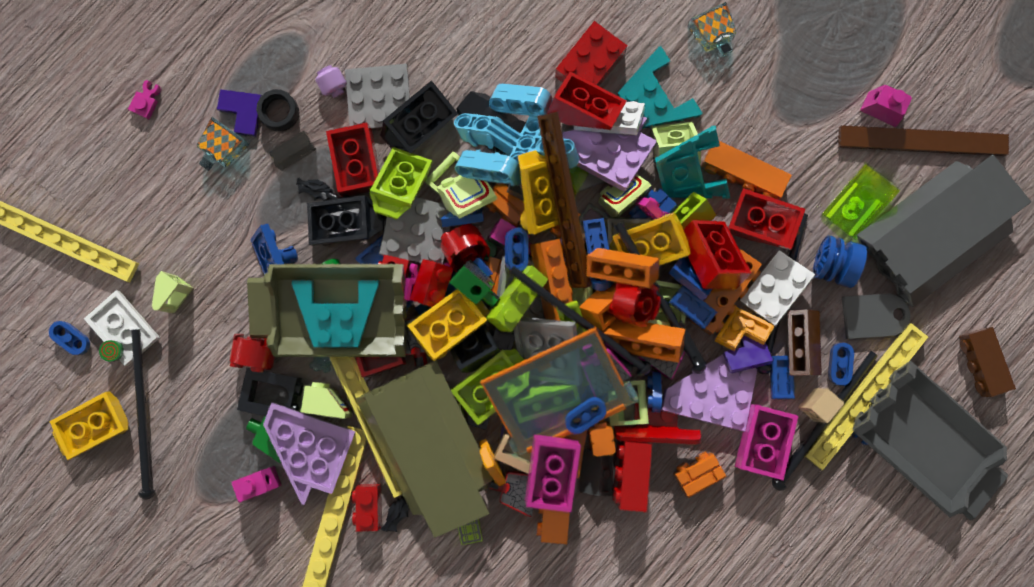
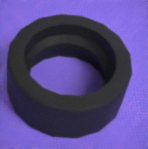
M273 89L267 91L260 97L257 103L256 112L259 119L267 128L273 131L283 132L296 124L299 118L297 102L288 92ZM283 99L289 104L290 112L283 121L273 122L267 117L266 109L272 101Z

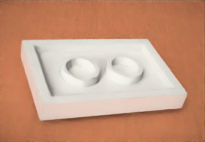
M626 102L611 130L574 126V130L637 135L644 115L645 103Z
M779 250L740 302L776 327L813 280L815 274Z
M118 290L84 318L103 342L114 340L122 344L124 353L119 360L124 366H129L133 362L131 330L140 329L142 353L160 338Z

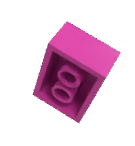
M751 404L746 431L742 433L734 467L784 480L798 415Z
M534 435L525 494L526 507L571 512L581 448L578 440Z

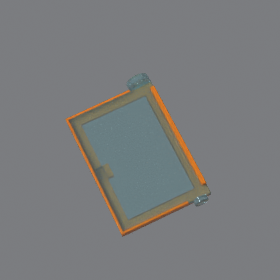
M596 327L481 380L482 387L512 439L509 441V445L513 453L519 451L520 455L532 452L534 435L564 438L573 434L567 429L565 418L570 411L589 398L597 397L604 401L606 415L603 419L625 410L627 406L639 401L631 381L623 383ZM593 405L591 406V409L597 410L598 406ZM580 418L573 419V422L580 421Z

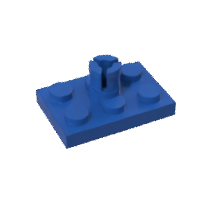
M268 223L260 225L250 239L264 274L268 273L269 264H290L298 261V255L293 246L278 249L275 232L270 229Z
M688 256L679 258L669 272L678 281L679 285H684L702 301L712 290L703 289Z

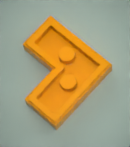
M736 307L717 335L715 342L734 352L744 335L764 345L775 325Z
M487 439L479 441L480 455L485 468L497 485L506 484L499 463L494 459L493 448Z

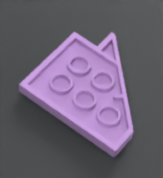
M646 117L642 118L637 135L580 130L562 132L563 139H569L574 142L580 159L576 165L577 167L624 192L657 142L640 132L646 123Z
M721 354L706 364V370L703 373L695 374L692 372L665 389L661 411L745 432L757 369L752 368L730 374L725 358Z
M271 403L263 425L301 504L305 505L311 487L332 494L355 431Z

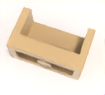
M814 388L798 408L814 422L829 423L844 405V402L828 388Z
M504 431L494 453V459L529 473L531 453H528L527 450L520 453L514 439L510 437L507 431Z

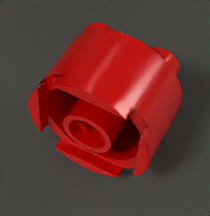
M471 223L462 224L460 227L451 232H445L441 236V250L454 272L460 270L470 259L474 261L478 257L483 259L486 254L488 257L490 255V248L482 234Z
M617 282L613 301L609 306L610 313L614 314L615 318L641 328L647 327L648 324L646 323L656 318L660 308L661 297L657 296L656 290L659 291L658 287L652 285L647 288Z
M234 334L229 359L231 367L243 368V366L251 367L250 370L255 372L271 370L275 357L271 349L267 347V338H251L250 336L243 338L244 334Z

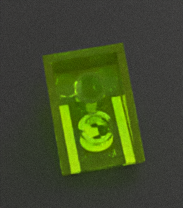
M865 162L822 214L856 240L858 238L857 234L873 222L900 192V188Z

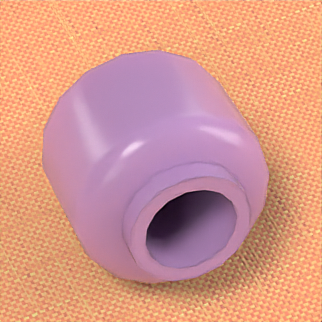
M329 65L317 72L318 76L315 81L324 96L332 95L335 98L344 93L343 88L347 82L338 67Z

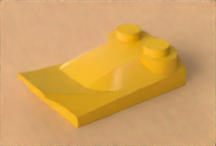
M536 150L518 155L525 211H523L520 218L521 226L529 234H537L559 225L546 158Z
M675 213L666 214L661 218L627 230L640 255L660 258L659 265L690 254L687 238ZM613 235V240L609 245L610 249L629 253L620 235Z
M457 289L407 326L419 345L435 362L437 359L443 358L449 350L487 322L486 316L490 311L481 300L478 304H475Z
M110 391L104 392L49 421L53 428L52 434L57 445L67 460L117 435L125 433L129 425L119 400Z

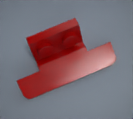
M634 403V420H640L639 403ZM648 408L649 424L633 425V427L614 426L615 437L620 441L694 445L701 442L700 430L679 429L677 427L678 415L661 411V413L652 412L651 408Z

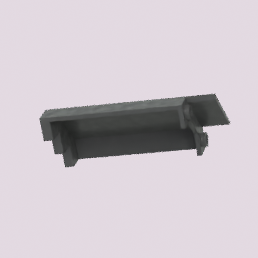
M993 154L974 169L969 165L955 161L857 234L859 244L867 247V254L876 259L879 273L894 282L897 295L914 307L1013 233L1012 217L1029 205L1031 201Z
M909 361L890 375L889 379L891 382L885 389L880 388L871 398L870 402L872 405L866 412L863 413L861 411L857 415L853 431L948 517L951 518L957 514H964L971 521L977 517L1008 478V474L999 467L1007 461V447L912 361Z

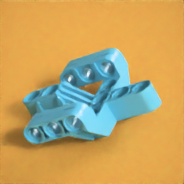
M512 84L497 85L489 100V106L497 112L528 115V120L521 133L506 125L497 116L465 113L456 117L454 125L463 141L469 142L474 147H477L479 144L486 145L489 149H492L495 146L509 156L500 155L498 152L491 154L481 152L480 150H465L455 166V171L460 176L470 179L511 184L512 186L522 184L518 155L536 150L545 157L537 116L548 113L553 100L550 92L541 87ZM563 139L568 166L573 168L579 163V155L574 142L569 139Z

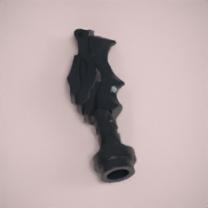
M297 178L296 185H298L299 194L307 192L314 200L322 199L327 201L350 197L347 195L341 197L334 194L333 189L319 179L304 181Z
M404 496L401 499H397V502H393L392 506L388 509L387 522L381 528L382 531L387 533L388 531L398 532V523L404 518L409 517L408 511L410 508Z

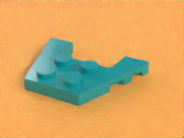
M659 46L617 93V96L627 100V102L645 103L643 117H646L647 120L642 129L674 121L679 122L693 117L698 118L703 114L694 98L674 108L655 78L654 72L670 64V59L662 46Z
M715 125L655 158L661 186L668 197L688 198L695 192L700 196H704V198H712V196H722V199L730 198L727 179L704 183L698 158V151L720 146Z
M293 280L292 286L313 347H359L380 280H358V303H314V280Z

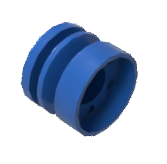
M827 235L823 239L815 257L813 266L814 278L824 279L827 282L832 281L834 278L837 285L853 288L864 270L867 247L852 241L845 245L842 238L836 239L834 236Z

